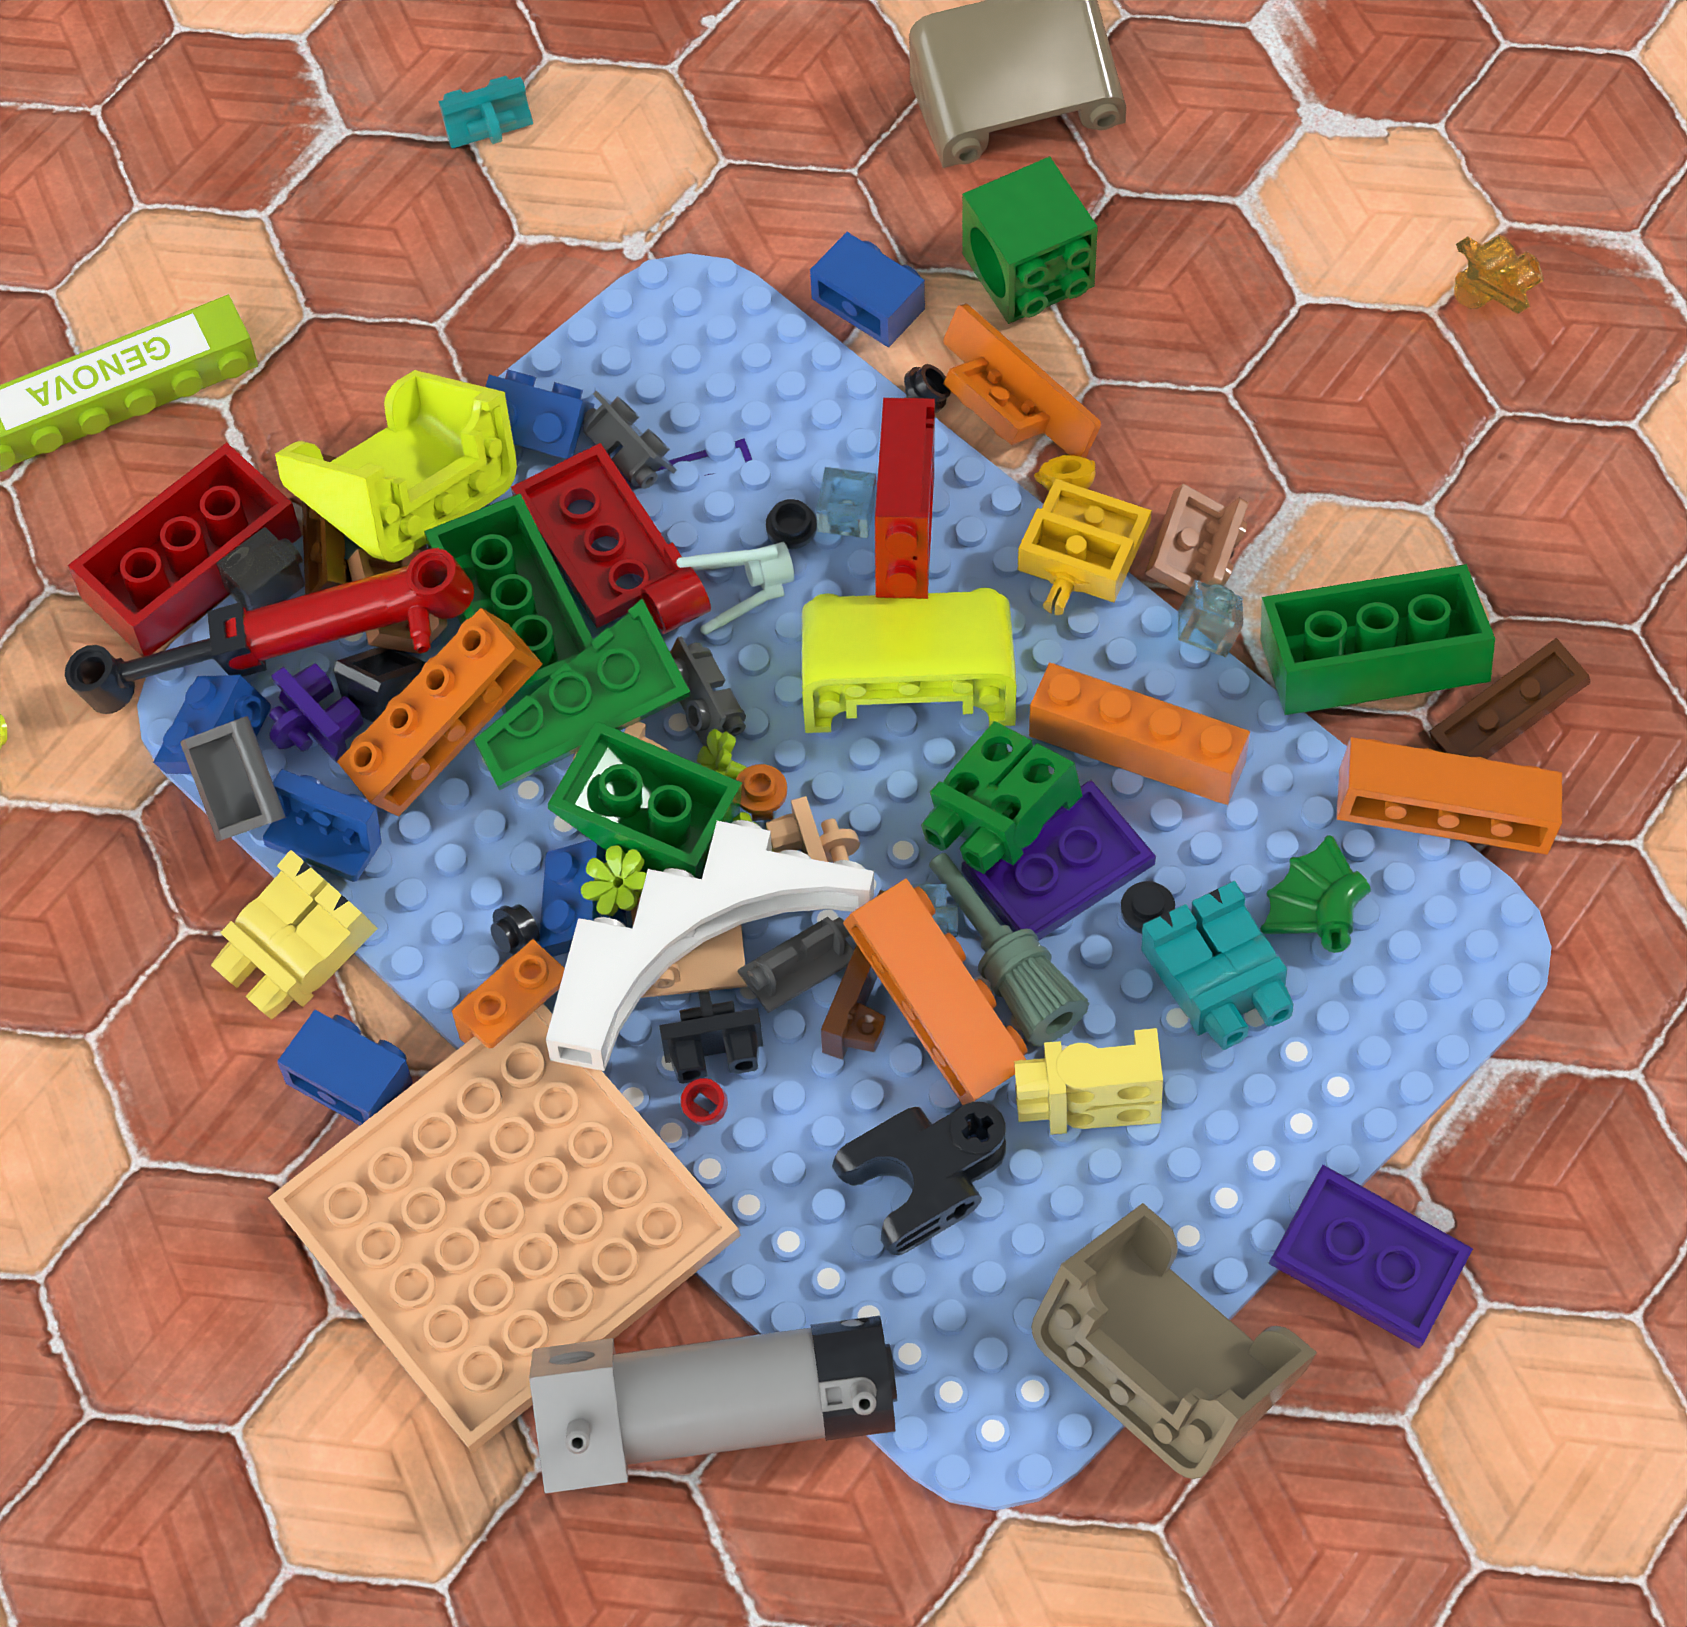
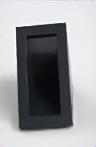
M376 647L337 660L333 671L341 698L343 696L348 697L359 709L363 718L374 722L386 709L389 701L400 694L421 672L426 662L404 651Z

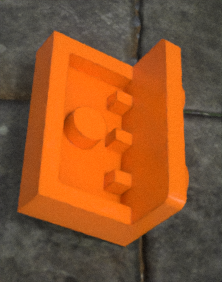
M532 939L520 951L507 959L494 974L477 989L470 992L452 1010L460 1040L466 1043L475 1036L487 1048H494L559 990L565 968Z

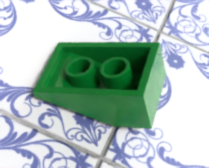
M596 721L549 800L548 809L606 851L611 846H620L625 854L629 850H637L644 859L640 872L647 873L648 869L663 872L665 869L674 868L684 870L692 874L694 878L702 879L716 822L732 823L733 818L740 813L742 782Z

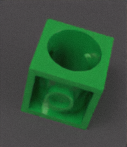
M1050 156L962 194V254L1008 324L1024 317H1034L1046 307L1067 298H1077L1095 286L1098 226Z

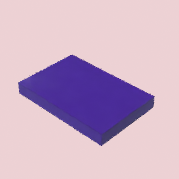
M1092 780L1080 786L1083 796L1069 810L1061 806L1043 825L1037 838L1030 845L1022 848L1023 855L1014 865L1000 859L983 874L970 867L965 861L961 863L962 873L1002 922L1008 925L1013 932L1021 929H1031L1038 936V939L1041 940L1155 865L1156 855Z
M1322 1164L1268 1264L1420 1349L1473 1248Z

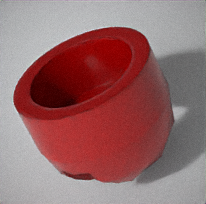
M696 1079L690 1082L682 1092V1110L692 1122L698 1125L716 1124L724 1117L727 1110L728 1100L725 1091L718 1083L711 1079ZM699 1093L717 1106L714 1112L710 1114L706 1109L694 1102Z

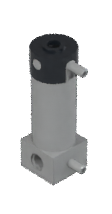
M880 1315L811 1324V1328L615 1354L613 1338L533 1349L529 1381L545 1493L628 1482L629 1464L821 1438L829 1441L895 1432L893 1402H897L891 1347L889 1343L885 1344Z

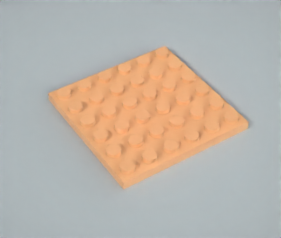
M544 1003L494 1048H487L475 1036L268 1197L272 1205L472 1453L533 1405L529 1381L533 1349L616 1338L741 1236L738 1227L601 1070L550 1061L546 1036L552 1013Z

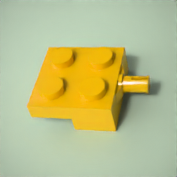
M1055 478L1042 508L1036 509L1018 548V571L1048 580L1053 584L1043 603V608L1047 612L1052 613L1055 606L1054 615H1062L1064 613V608L1073 591L1083 592L1115 603L1151 522L1152 510Z

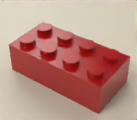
M226 442L72 561L68 567L81 599L133 649L144 657L153 654L300 538L302 534L293 503ZM240 549H251L253 560L249 568L238 577H227L225 566L229 558Z

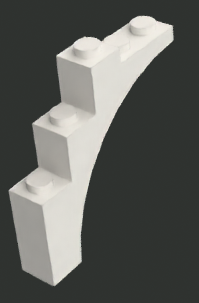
M736 820L732 823L717 821L702 879L694 878L692 874L680 869L669 868L663 872L648 869L633 928H627L623 923L606 917H599L594 919V921L578 918L546 1036L550 1061L605 1071L623 1025L640 998L671 965L703 942L743 923L786 912L823 909L853 912L873 899L874 871L867 870L862 865L849 860H838L834 863L814 860L807 854L796 850H783L780 853L772 852L771 831L764 830L759 825L745 820Z

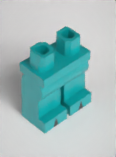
M1236 881L1193 900L1191 911L1187 904H1184L1143 924L1141 950L1182 1011L1190 1018V1024L1198 1036L1208 1032L1214 1041L1223 1050H1226L1242 1042L1248 1036L1249 1027L1241 1015L1256 1008L1266 1026L1272 1027L1292 1016L1294 1004L1285 986L1287 968L1281 958L1277 957L1271 943L1261 933L1247 910L1245 896Z

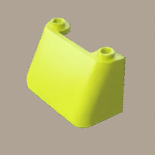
M414 370L397 380L385 396L384 406L388 427L331 462L323 460L321 451L315 444L304 441L294 442L275 453L280 479L290 492L369 555L395 563L427 544L424 531L483 508L503 495L511 487L517 471V460L505 392Z
M978 588L971 592L928 593V599L876 598V595L838 596L827 593L817 595L803 606L802 697L805 733L831 732L832 719L838 713L846 711V719L857 718V705L962 701L963 714H973L974 706L983 709L988 714L989 726L994 721L1004 726H1015L1017 686L1010 603L1008 598L999 594L996 590Z

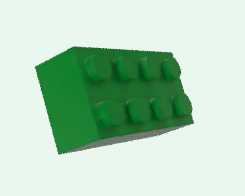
M521 494L514 495L424 531L428 549L439 548L446 550L453 556L472 581L474 597L470 606L457 616L460 624L472 617L480 608H483L508 623L543 663L501 708L503 714L526 695L530 696L550 679L551 674L564 663L568 664L591 644L593 638Z
M1467 564L1262 597L1260 641L1285 715L1491 682L1495 636Z

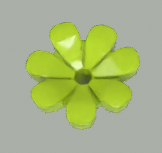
M715 728L712 729L707 736L708 747L703 746L697 755V762L704 767L735 780L739 773L747 768L731 759V752L735 746L736 738L727 731L721 733Z
M611 846L606 851V863L597 858L589 860L586 866V873L595 879L594 881L584 883L581 887L583 898L590 901L599 900L596 907L597 911L606 916H613L618 908L626 911L635 908L647 875L645 872H640L644 859L637 850L632 849L625 854L620 846Z

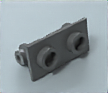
M598 391L593 393L602 405L598 409L592 408L585 412L582 423L584 425L583 432L596 445L601 443L608 455L620 444L624 446L612 458V461L633 486L640 485L643 489L652 486L658 477L656 471L661 466H664L673 474L677 471L664 457L670 449L650 429L642 433L634 425L639 416L627 403L618 396L611 402Z
M682 636L677 637L670 653L690 690V696L679 701L685 712L689 727L696 732L702 745L708 747L707 736L714 728L721 733L727 731L732 736L741 734L746 728L744 724L746 714L741 709L731 689L712 690V688L722 687L725 682V678L715 662L712 652L709 648L702 647L700 643H693L687 646Z
M826 917L738 969L739 975L767 1013L848 966L854 950L846 941L850 933L844 926L842 918L838 917L832 921L829 917Z

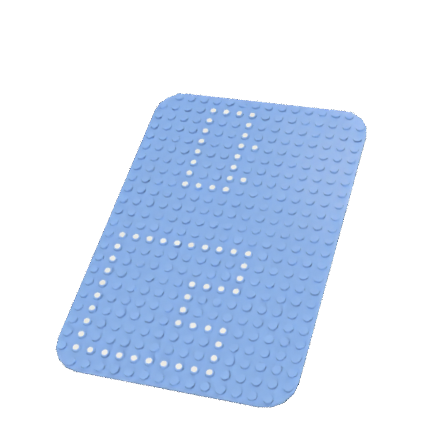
M691 253L647 260L640 267L618 278L508 369L537 377L534 387L552 392L554 382L583 390L581 400L595 404V409L602 405L593 395L595 391H598L611 402L617 396L620 397L639 416L634 425L642 433L650 429L670 449L664 455L667 460L706 450L708 457L691 462L680 461L675 463L673 466L677 471L674 474L667 468L656 471L658 475L657 480L646 489H643L640 485L633 486L620 471L667 544L673 542L682 557L751 550L773 545L774 543L769 539L766 532V518L773 507L783 500H799L814 512L817 520V531L812 541L801 548L788 549L794 569V581L782 584L784 596L767 600L726 625L704 635L700 631L702 625L763 589L760 585L754 587L750 585L745 565L695 571L707 592L711 611L665 635L661 632L660 634L669 651H671L677 637L682 636L687 646L693 643H700L702 647L709 648L712 652L713 658L725 678L722 687L712 688V690L717 691L730 688L741 709L746 714L744 721L746 728L741 734L734 736L736 743L731 752V759L746 767L756 764L773 766L786 779L787 797L783 805L773 812V820L791 814V800L806 796L819 837L824 834L821 823L827 819H836L839 829H852L857 833L860 842L859 849L848 858L849 861L856 862L865 869L874 871L873 899L877 897L880 890L886 891L905 878L908 879L913 888L917 886L922 888L935 908V914L932 917L943 934L951 933L961 945L966 956V960L962 963L974 981L981 979L992 992L997 1003L993 1010L1005 1027L1008 1025L1012 1026L1023 1039L1027 1047V1054L1024 1055L1026 1060L1044 1058V1045L1037 1047V1045L1033 1046L1031 1042H1027L1004 998L996 996L991 989V983L978 972V964L985 954L981 947L983 938L929 867V863L934 857L941 853H946L1000 926L1005 925L961 871V863L964 860L961 855L960 846L966 839L959 836L947 850L941 851L927 843L921 827L928 814L934 809L930 791L939 781L944 782L949 772L989 728L987 712L974 706L973 714H963L962 701L857 705V718L846 719V711L833 717L831 732L805 733L802 697V608L820 594L829 593L838 596L876 595L875 507L883 397L907 398L906 393L762 278L737 265L732 260ZM505 370L498 377L505 379L507 370ZM935 417V479L928 593L971 592L978 588H991L1008 598L1011 612L1017 687L1015 726L1006 727L1031 739L1033 746L1038 743L1075 762L1080 786L1092 780L1156 855L1154 866L1038 941L1041 946L1046 947L1052 956L1051 963L1089 1000L1088 1012L1083 1015V1018L1073 1026L1069 1033L1063 1034L1061 1038H1057V1040L1052 1042L1061 1041L1062 1050L1075 1043H1089L1097 1048L1134 1045V1030L1157 1028L1163 1074L1161 1123L1090 1129L1073 1128L1067 1125V1133L1050 1135L1049 1120L1018 1122L1015 1092L1016 1080L1014 1075L974 1101L993 1105L1002 1113L1006 1123V1155L1002 1164L993 1172L972 1182L982 1197L981 1203L964 1219L902 1255H893L886 1250L881 1242L882 1226L884 1220L891 1212L907 1202L912 1193V1188L907 1182L895 1176H877L862 1185H849L843 1182L832 1168L833 1160L838 1150L845 1144L908 1108L920 1107L931 1124H934L959 1109L962 1104L879 977H877L866 1006L886 1016V1027L881 1041L875 1052L848 1047L843 1060L822 1053L821 1028L847 967L767 1013L748 985L742 988L709 991L712 1004L733 1001L735 1012L758 1008L763 1046L759 1047L758 1069L756 1071L740 1074L730 1073L726 1053L704 1056L707 1077L705 1078L718 1083L725 1091L728 1100L725 1115L716 1124L698 1125L684 1114L681 1107V1095L689 1083H679L671 1062H665L659 1025L681 1022L679 1010L700 1007L698 992L640 998L620 1030L606 1069L602 1072L740 1231L741 1236L694 1274L758 1334L811 1328V1324L880 1315L885 1344L889 1343L891 1347L897 1402H893L896 1431L866 1436L911 1479L946 1501L995 1511L1039 1502L1075 1478L1125 1427L1046 1357L1038 1348L1033 1338L1031 1328L1033 1318L1061 1264L1144 1203L1171 1227L1176 1237L1178 1251L1170 1269L1226 1318L1231 1320L1278 1273L1279 1269L1271 1266L1268 1262L1322 1164L1363 1186L1525 1023L1546 990L1552 947L1537 906L1510 876L1466 841L1337 820L1339 768L1347 746L1305 712L1285 715L1276 689L1131 573H1127L1115 603L1083 592L1073 591L1062 615H1054L1055 606L1052 613L1047 612L1043 608V603L1053 584L1048 580L1018 571V548L1036 509H1041L1043 503ZM583 424L574 455L596 445L583 432ZM744 438L752 460L746 463L740 447L735 449V441ZM620 444L609 455L612 459L624 446ZM514 445L517 471L511 486L566 459ZM511 487L503 495L484 507L512 497ZM576 500L568 506L567 510L574 514H584L590 511L594 504L587 500ZM344 535V559L348 560L357 549L362 548ZM303 536L212 610L242 602L248 610H253L305 595ZM604 536L596 539L591 547L597 551H609L616 547L618 541L615 538ZM560 572L593 639L607 627L610 629L625 616L623 615L596 628ZM625 574L616 581V584L623 589H633L642 583L643 578L635 574ZM208 613L175 639L166 650L210 638ZM457 616L447 619V627L430 644L431 647L427 652L421 654L406 653L424 662L437 655L458 632L461 624ZM365 632L267 659L266 671L243 677L271 704V709L256 739L272 782L280 770L284 769L299 776H312L328 788L346 795L357 794L367 800L341 766L327 754L309 733L307 735L313 740V744L304 752L296 745L287 749H278L269 739V733L275 724L269 717L271 710L276 706H281L288 712L279 701L278 697L281 689L272 680L271 675L285 667L294 676L316 663L327 674L334 688L333 693L318 703L325 710L341 699L333 671L336 661L376 648V646L368 645ZM214 659L146 677L137 703L141 739L153 759H155L163 743L166 731L172 726L185 701L187 690L194 683L196 677L228 675ZM1049 662L1249 730L1250 737L1246 763L1229 804L1225 805L1029 737L1030 704ZM680 702L639 721L646 724V738L655 741L671 753L700 764L697 762V755L703 745L696 732L689 727ZM502 709L491 718L399 817L377 807L382 843L357 881H349L308 864L378 928L354 954L456 1050L465 1043L459 1038L452 1010L470 992L477 989L494 974L507 959L513 956L510 952L505 953L500 950L492 938L490 927L493 924V912L504 905L513 907L516 904H520L531 913L540 932L546 852L591 840L548 809V802L572 763L575 753L501 790L498 789L474 739L504 715ZM362 717L364 724L351 737L345 740L347 750L350 748L352 741L359 734L365 732L373 722ZM1006 744L1008 751L1012 752V747ZM1048 766L1049 773L1053 774L1054 769ZM162 771L171 782L206 814L192 774H166ZM740 807V813L746 812ZM758 820L752 822H756L762 829L766 830L765 823L771 820ZM271 823L231 837L273 878L280 873L281 870L277 865L286 854L266 847L263 841V835ZM1327 835L1333 836L1352 871L1360 872L1371 888V892L1359 901L1354 908L1353 932L1350 934V946L1342 952L1333 953L1323 948L1321 937L1317 933L1263 934L1271 943L1277 957L1281 958L1287 968L1285 986L1294 1004L1292 1016L1272 1027L1266 1026L1256 1008L1241 1015L1249 1027L1248 1036L1242 1042L1226 1050H1223L1208 1032L1198 1036L1190 1024V1018L1182 1011L1142 952V934L1130 928L1122 918L1121 900L1126 890L1139 882H1156L1171 892L1175 900V909L1187 904L1191 911L1193 900L1236 881L1245 896V906L1260 930L1261 925L1265 923L1270 912V901L1266 893L1284 880L1289 872L1290 858L1304 856L1316 850ZM830 909L786 912L743 923L741 926L745 965L826 917H829L832 921L840 917L845 921L852 912ZM630 910L626 911L627 928H632ZM850 935L846 938V941L855 950L857 944ZM569 952L553 956V958L565 968ZM559 990L544 1002V1005L552 1014ZM701 1093L694 1100L696 1104L706 1109L710 1114L717 1108L716 1105ZM973 1134V1135L969 1136L968 1139L971 1138V1137H977V1136H976L975 1134ZM988 1138L980 1140L981 1143L987 1141Z

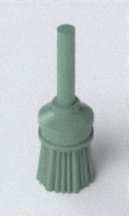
M941 853L934 857L929 863V867L983 938L981 947L985 954L978 964V972L991 983V989L994 994L1004 998L1027 1042H1031L1033 1046L1041 1047L1045 1042L1055 1041L1057 1038H1061L1063 1034L1069 1033L1073 1026L1088 1012L1089 1000L1051 963L1052 956L1046 947L1040 945L1038 936L1033 930L1021 929L1013 932L1008 925L1000 926L946 853Z

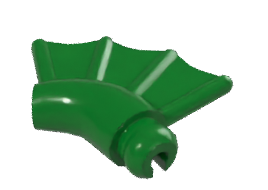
M1327 835L1316 850L1304 856L1290 858L1289 872L1284 880L1266 893L1270 901V912L1265 923L1261 925L1260 930L1263 934L1317 933L1321 937V945L1329 952L1338 953L1350 946V934L1353 932L1354 908L1359 901L1371 892V888L1360 872L1352 871L1333 836Z

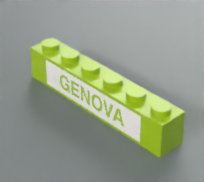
M225 295L1 384L0 472L6 471L13 465L39 454L53 452L60 446L84 436L100 433L107 427L131 417L145 415L154 408L181 397L192 396L201 389L223 380L237 378L246 371L258 367L251 338L230 295Z

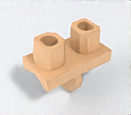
M806 796L791 800V814L765 823L766 830L771 831L772 852L780 853L783 850L797 851L801 849V852L810 856L811 859L834 863L838 860H849L848 857L854 854L860 846L857 833L852 829H839L836 819H827L821 823L824 834L819 837Z

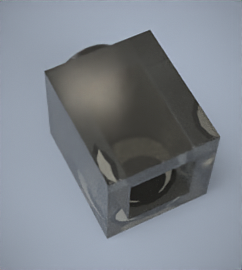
M266 527L262 528L216 563L225 590L238 603L242 602L248 610L285 601L305 586L299 567L303 563L299 551L287 538L279 541Z

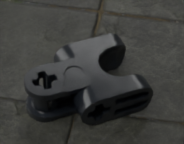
M971 1102L962 1105L959 1109L934 1124H931L920 1107L908 1108L845 1144L838 1150L833 1160L832 1168L843 1182L852 1186L862 1185L877 1176H895L908 1183L912 1188L909 1199L886 1217L881 1230V1242L886 1250L893 1255H902L961 1221L978 1207L982 1197L972 1182L993 1172L1002 1164L1006 1155V1123L1002 1113L993 1105L985 1102ZM973 1134H975V1135L977 1136V1137H971V1138L968 1139V1137L971 1136V1135H973ZM988 1138L987 1141L981 1143L980 1140Z

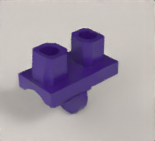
M316 663L294 676L285 667H282L271 677L281 689L278 698L288 712L281 706H276L271 710L269 717L275 724L271 728L269 739L278 749H287L296 745L304 752L313 744V740L307 735L309 733L337 763L338 759L347 751L345 740L351 737L364 724L361 712L345 696L323 710L318 703L333 693L334 688L327 674Z

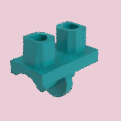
M502 76L490 80L489 84L484 88L471 92H463L459 89L444 94L443 100L438 101L448 141L452 149L486 138H490L492 144L500 143L503 141L502 133L533 124L525 85L521 77L510 80L507 76Z

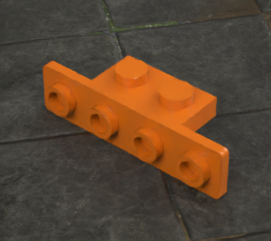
M965 303L957 306L943 342L965 363L950 368L943 385L955 394L964 406L974 411L993 428L999 437L1005 439L1010 445L1045 433L1068 455L1086 458L1099 432L1101 421L970 305Z

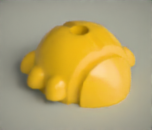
M1062 455L1045 462L1039 469V472L1034 474V477L1048 491H1050L1055 478L1088 489L1095 479V461L1080 456Z

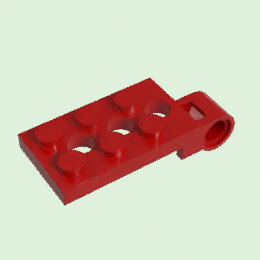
M601 443L511 486L512 496L521 494L556 566L596 628L627 614L628 610L641 599H643L658 630L664 635L711 611L709 597L698 575L691 567L680 568L677 566L676 561L682 557L673 542L667 544ZM576 500H587L594 504L593 508L584 514H574L567 510L568 506ZM604 536L615 538L618 541L616 547L609 551H597L591 547L596 539ZM625 574H635L643 578L642 583L633 589H623L616 584V581Z

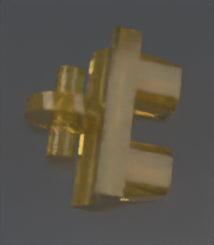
M1500 234L1482 245L1468 236L1456 243L1458 252L1465 255L1468 260V268L1459 272L1455 278L1454 293L1459 303L1469 309H1477L1494 299L1517 314L1530 307L1526 291L1544 281L1539 261L1534 255L1526 251L1517 257L1513 245Z

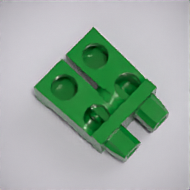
M994 721L949 772L944 782L939 781L930 791L934 809L928 814L921 827L927 843L941 851L947 850L959 836L966 839L960 846L962 858L970 867L983 874L1000 859L1014 865L1023 855L1022 848L1027 847L1037 838L1043 825L1061 806L1069 810L1083 796L1075 762L1038 743L1033 746L1031 739ZM1006 744L1012 747V752L1008 751ZM1048 766L1054 769L1053 774L1049 773Z

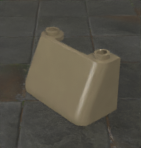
M985 0L929 14L916 21L910 29V83L942 168L958 164H970L979 159L987 149L989 132L1078 111L1082 125L1089 129L1107 130L1115 125L1126 122V104L1097 0Z
M1142 1203L1061 1264L1033 1318L1031 1326L1032 1335L1038 1348L1046 1357L1174 1471L1183 1477L1198 1479L1215 1467L1304 1374L1317 1352L1295 1333L1277 1325L1266 1328L1254 1341L1170 1269L1178 1251L1174 1232L1165 1221Z

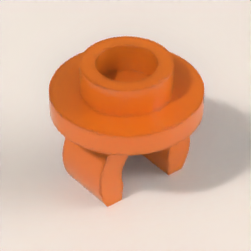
M766 764L749 766L741 771L736 778L737 781L742 782L740 807L746 812L751 813L752 821L773 820V812L783 805L787 797L786 779L773 766Z

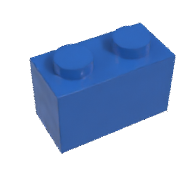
M846 232L810 269L812 299L888 348L925 310V280L921 278L917 271L908 265L898 264L882 254L880 249L873 243L861 241L849 232Z
M317 1010L312 1012L277 1061L287 1085L358 1125H362L413 1083L406 1062L407 1057L398 1047L385 1040H379L378 1043H375L362 1036L360 1029L345 1017L334 1015L331 1019Z

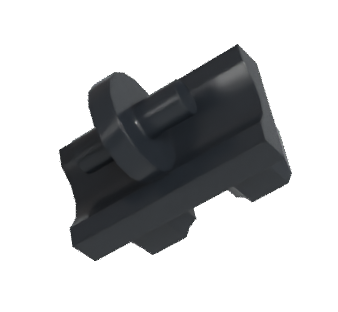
M709 989L699 990L700 1007L679 1010L681 1022L659 1025L665 1062H671L676 1077L681 1084L707 1077L704 1056L726 1053L730 1073L740 1074L758 1069L759 1047L763 1046L758 1008L735 1012L733 1001L712 1004Z

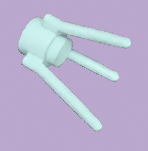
M784 542L751 550L680 557L676 561L678 567H691L694 571L745 565L750 585L752 587L760 585L763 589L702 625L700 631L704 635L726 625L767 600L784 596L782 584L794 581L791 556Z

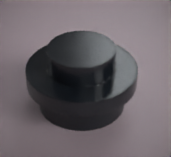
M931 364L913 367L905 374L904 383L907 398L935 399V413L946 405V398L950 396L951 391L943 385L946 376L941 370Z
M787 499L777 503L766 518V532L769 539L774 544L784 542L788 549H797L807 545L812 541L817 531V520L814 512L799 500Z
M1151 881L1132 885L1126 890L1121 900L1123 920L1130 928L1142 934L1144 923L1175 909V900L1171 892L1163 885Z
M516 904L513 907L504 905L493 912V924L490 927L491 935L496 945L503 952H510L512 955H515L532 939L536 942L539 941L538 926L531 913L520 904Z

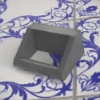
M248 716L180 741L217 842L286 818Z

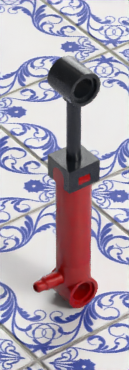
M439 548L427 549L418 553L408 566L257 609L248 610L242 602L207 611L210 638L124 662L122 658L115 659L102 646H85L77 650L70 657L65 668V678L67 684L96 712L110 714L121 710L130 702L135 689L134 681L209 659H214L228 675H241L244 677L266 671L267 659L406 620L409 622L410 637L413 640L414 650L419 653H425L431 647L429 614L441 619L454 618L462 614L473 600L474 587L470 578L451 554Z

